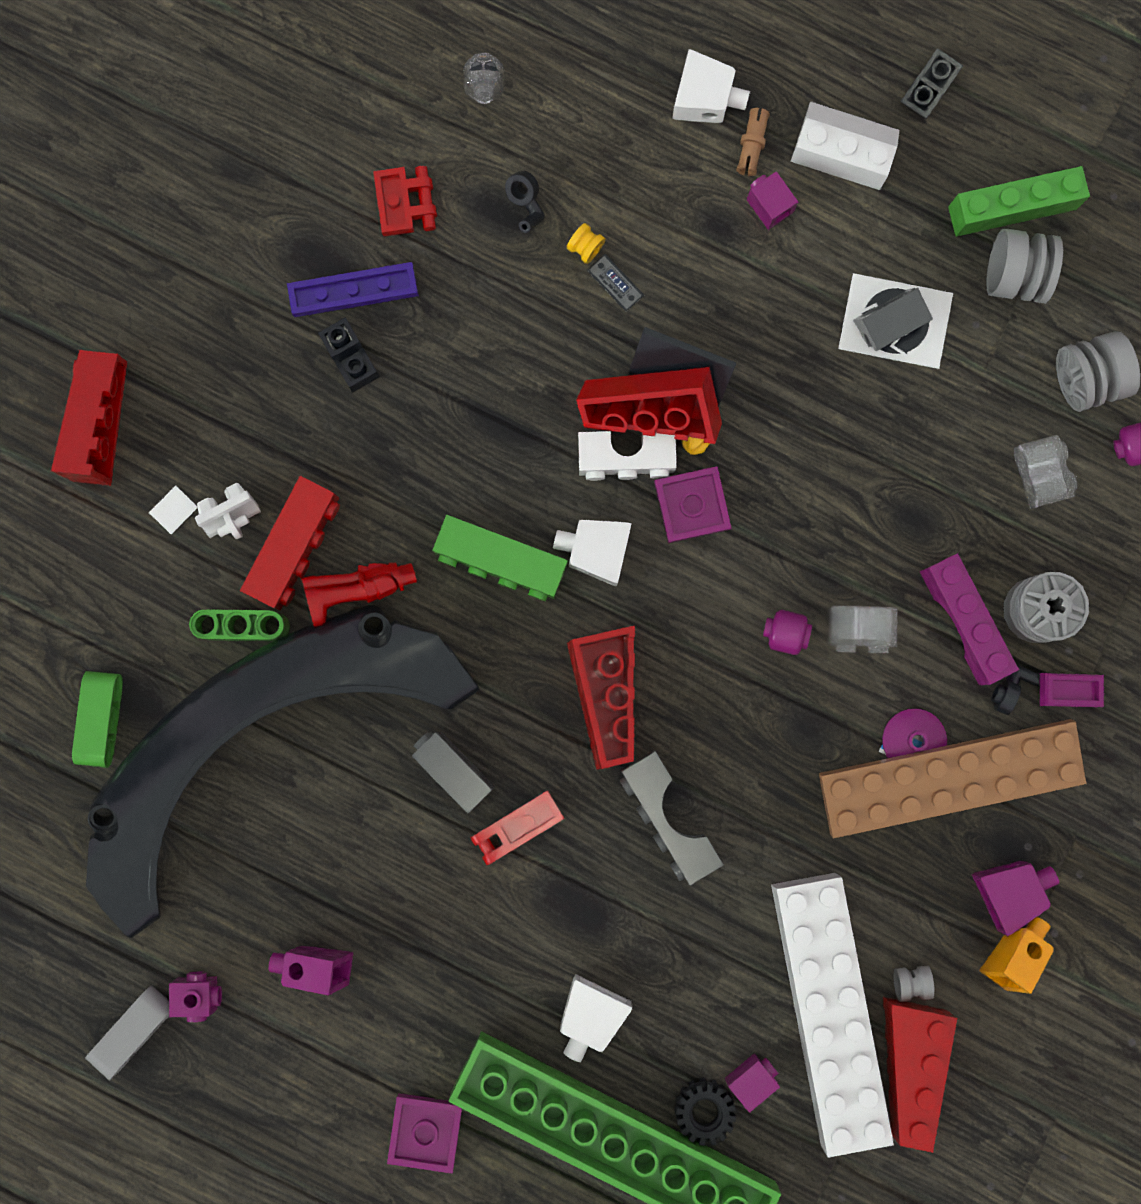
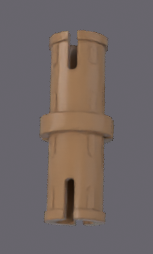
M752 108L750 110L746 134L742 135L740 144L743 147L736 169L742 175L745 174L747 163H749L747 176H754L757 173L760 151L764 149L766 143L764 133L770 113L765 109H762L759 121H757L759 108Z

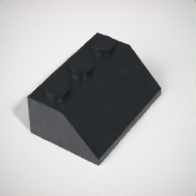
M645 327L628 376L709 367L719 407L736 362Z

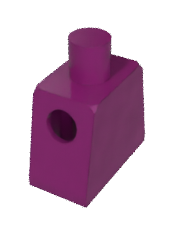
M1017 861L971 874L998 932L1006 936L1013 934L1049 909L1051 904L1045 890L1059 884L1058 876L1051 866L1035 872L1031 863L1025 861Z
M299 946L286 951L285 954L274 952L270 957L269 972L282 974L281 984L284 987L331 995L349 985L353 952Z

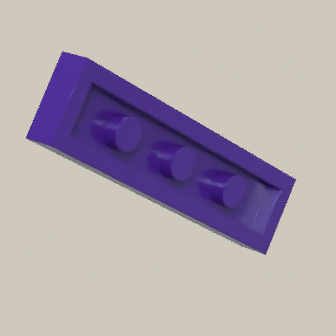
M412 262L287 283L291 312L294 317L419 296Z

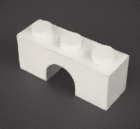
M611 431L578 432L579 476H586V480L590 481L604 480L605 475H618V479L621 480L636 479L637 474H650L652 479L669 477V473H674L677 468L675 435L656 433L654 437L643 435L642 432V448L640 451L632 456H622L612 447Z

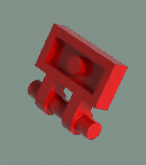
M427 166L416 167V178L407 179L405 167L373 171L383 237L414 232L413 220L416 219L422 220L424 231L436 229L435 218L437 217V209L432 204L431 191L433 190L432 178L428 176ZM418 192L420 205L411 206L409 193Z

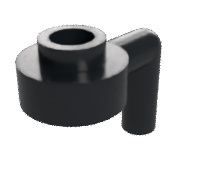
M527 171L516 172L506 181L505 191L511 202L519 206H525L530 215L519 223V229L523 233H528L544 220V213L535 199L539 193V185L531 173ZM522 182L526 185L528 190H525L523 188Z
M1016 664L1019 670L1008 675L1006 682L1003 685L998 684L992 694L991 702L995 703L994 710L1009 715L1016 706L1021 693L1020 680L1040 688L1039 673Z

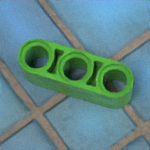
M199 610L190 618L189 627L192 634L197 638L211 641H276L289 633L290 624L286 616L270 610ZM212 617L214 628L210 633L205 634L202 630V622L205 618ZM244 617L247 627L243 633L237 634L234 631V622L236 619ZM276 617L279 621V629L276 633L270 635L267 633L265 626L270 618Z
M86 671L83 675L72 748V761L76 765L108 768L112 763L123 680L120 674Z

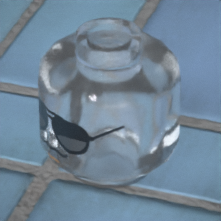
M478 53L471 57L465 63L463 69L465 94L481 104H487L498 99L504 90V68L502 63L489 53Z

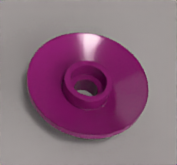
M907 709L895 714L887 722L882 735V745L886 757L892 758L947 746V735L940 720L930 712L922 709ZM916 735L922 737L923 742L920 747H915L912 743V739Z

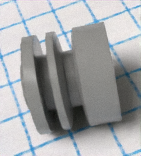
M1002 229L996 237L989 258L986 278L988 295L1013 299L1019 291L1020 298L1023 301H1031L1033 299L1034 302L1046 304L1051 299L1060 277L1063 261V241L1061 237L1054 235L1045 237L1044 234L1035 233L1029 242V236L1026 231Z
M1113 331L1094 337L1090 343L1080 341L1075 345L1063 346L1058 351L1056 357L1058 382L1067 403L1075 411L1082 412L1091 407L1101 406L1105 403V400L1115 402L1137 394L1140 387L1139 362L1132 344L1122 332Z
M1046 572L1017 582L1008 591L1004 601V618L1009 629L1018 638L1030 643L1060 641L1074 636L1084 626L1089 614V599L1083 586L1073 577L1061 572ZM1049 601L1053 602L1051 608L1055 610L1053 613H1049L1050 606L1047 604Z

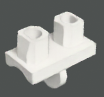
M239 483L226 488L224 492L228 500L219 505L214 498H206L197 503L199 515L195 517L197 525L204 529L209 538L217 534L223 537L232 533L237 540L243 537L240 527L250 523L248 518L261 512L256 501Z

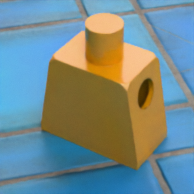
M1036 917L1028 923L1026 928H1020L1009 936L1004 935L979 971L1006 991L1031 994L1054 951V948L1043 940L1051 926L1043 919Z

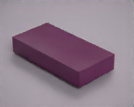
M1041 673L1040 706L1104 707V675Z

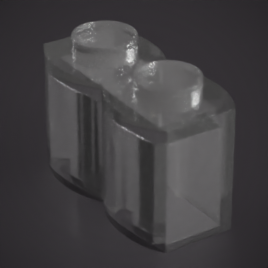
M1058 435L1021 444L1013 448L1017 468L1022 477L1026 499L1031 509L1075 497L1077 480L1074 473L1069 472L1066 466V459L1069 456L1068 448Z
M829 607L828 646H836V652L856 653V647H869V653L888 654L889 648L897 647V608Z

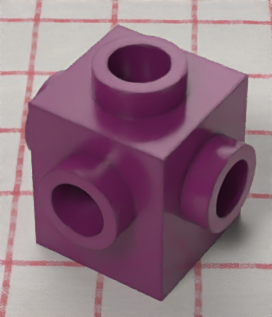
M195 971L186 973V977H178L169 983V1017H186L187 1022L206 1021L207 1016L212 1015L217 1010V1006L221 1005L222 988L217 986V976L207 977V972Z

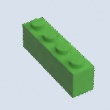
M1080 166L959 193L948 209L955 236L957 237L1077 210L1090 197L1083 167Z
M447 514L432 550L436 555H439L438 561L455 568L457 563L469 567L468 573L483 579H486L487 574L499 578V585L512 590H516L517 585L529 589V596L546 602L547 597L555 599L568 564L566 559Z

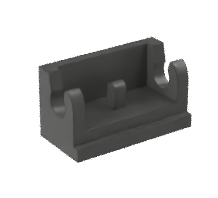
M919 288L905 290L853 321L869 348L873 346L874 350L878 351L933 320V317Z

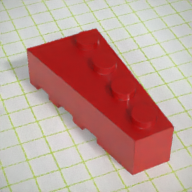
M79 350L78 357L73 364V379L51 472L73 482L111 486L127 361L120 355Z
M709 367L590 379L585 381L576 399L584 428L623 433L628 429L643 432V435L655 437L656 433L675 435L674 439L688 441V438L691 437L704 439V443L715 444L722 425Z
M635 626L572 639L567 643L596 769H604L634 761L633 700L635 687H633V674L635 667Z
M883 997L886 1016L885 1039L887 1040L888 1051L887 1072L889 1073L890 1086L888 1091L891 1133L900 1146L933 1153L957 1017L945 1009L911 1002H899L897 999Z

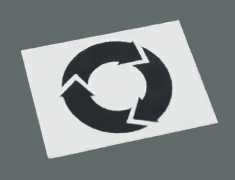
M853 273L838 349L939 369L953 293ZM919 288L933 320L878 351H875L873 346L869 348L853 320L907 289Z

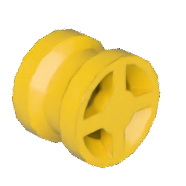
M583 223L569 240L567 249L571 253L577 252L581 255V260L588 264L601 250L606 238L601 234L595 235L591 231V227L587 223Z

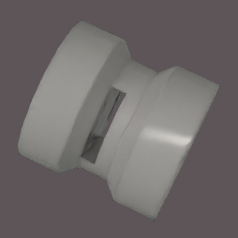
M918 966L912 971L905 967L894 969V988L899 1002L910 1001L913 997H919L922 1000L934 998V980L929 966Z

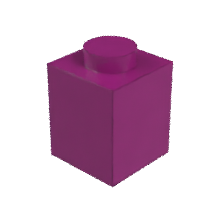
M777 171L769 177L765 174L760 176L750 185L751 189L747 201L768 230L794 213L798 200Z
M755 1053L725 1077L728 1087L749 1113L780 1088L775 1079V1076L779 1074L767 1058L761 1061Z

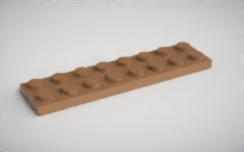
M1072 719L819 773L830 835L833 839L1086 784L1076 721Z

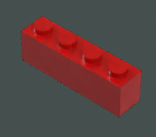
M299 476L240 591L274 609L281 611L283 605L287 607L294 597L295 589H293L297 578H302L309 568L310 561L307 559L313 548L318 549L324 539L325 532L322 530L328 520L332 521L339 510L340 504L337 503L339 497L328 489Z

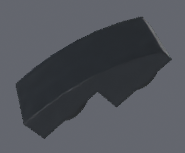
M937 48L902 98L901 103L924 119H927L963 65Z
M346 317L318 333L352 393L380 377Z

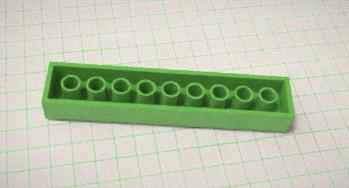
M482 1031L450 1094L448 1102L647 1204H777L781 1196L775 1180L706 1145H699L696 1140L694 1143L689 1141L688 1136H684L667 1125Z

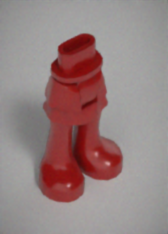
M396 562L388 563V565L384 563H371L368 566L358 565V571L350 574L311 575L301 578L314 627L325 624L327 610L334 605L352 601L366 600L370 603L376 599L381 600L393 594L397 588H399V591H404L403 586L417 582L411 563L397 566Z

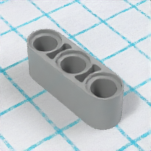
M153 985L148 987L97 1043L85 1059L109 1081L113 1079L169 1017V1000Z

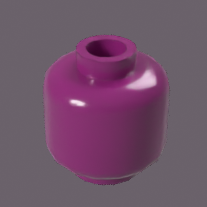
M1141 422L1122 427L1119 431V439L1113 441L1117 458H1124L1125 462L1131 467L1141 465Z
M778 610L774 615V619L767 618L763 637L769 638L768 645L770 649L797 655L802 649L807 650L812 625L808 624V619L803 614Z

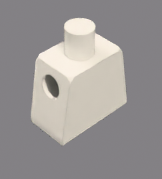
M689 49L672 119L721 123L723 122L727 106L741 110L746 109L750 91L732 87L736 71L733 67Z
M579 520L576 534L557 530L553 549L571 553L569 567L617 586L632 523Z
M575 974L560 1024V1032L570 1037L563 1052L564 1055L574 1061L581 1062L588 1046L603 1052L632 1010L631 1001Z

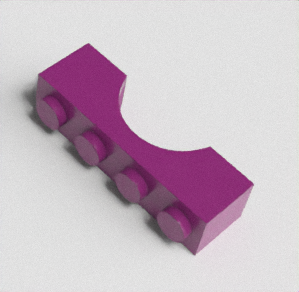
M958 553L920 571L932 597L946 610L954 622L964 645V658L978 684L991 685L1018 671L1019 668Z

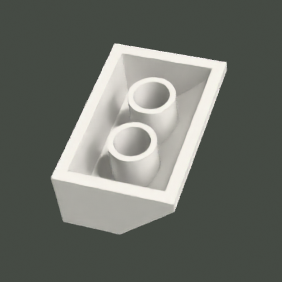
M810 102L790 162L880 190L888 177L898 146L900 130Z

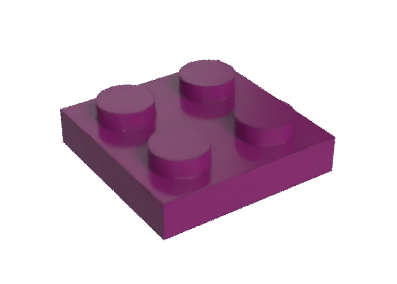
M717 466L654 480L668 544L732 529Z
M398 1093L387 1164L453 1174L462 1108L448 1102L449 1100Z

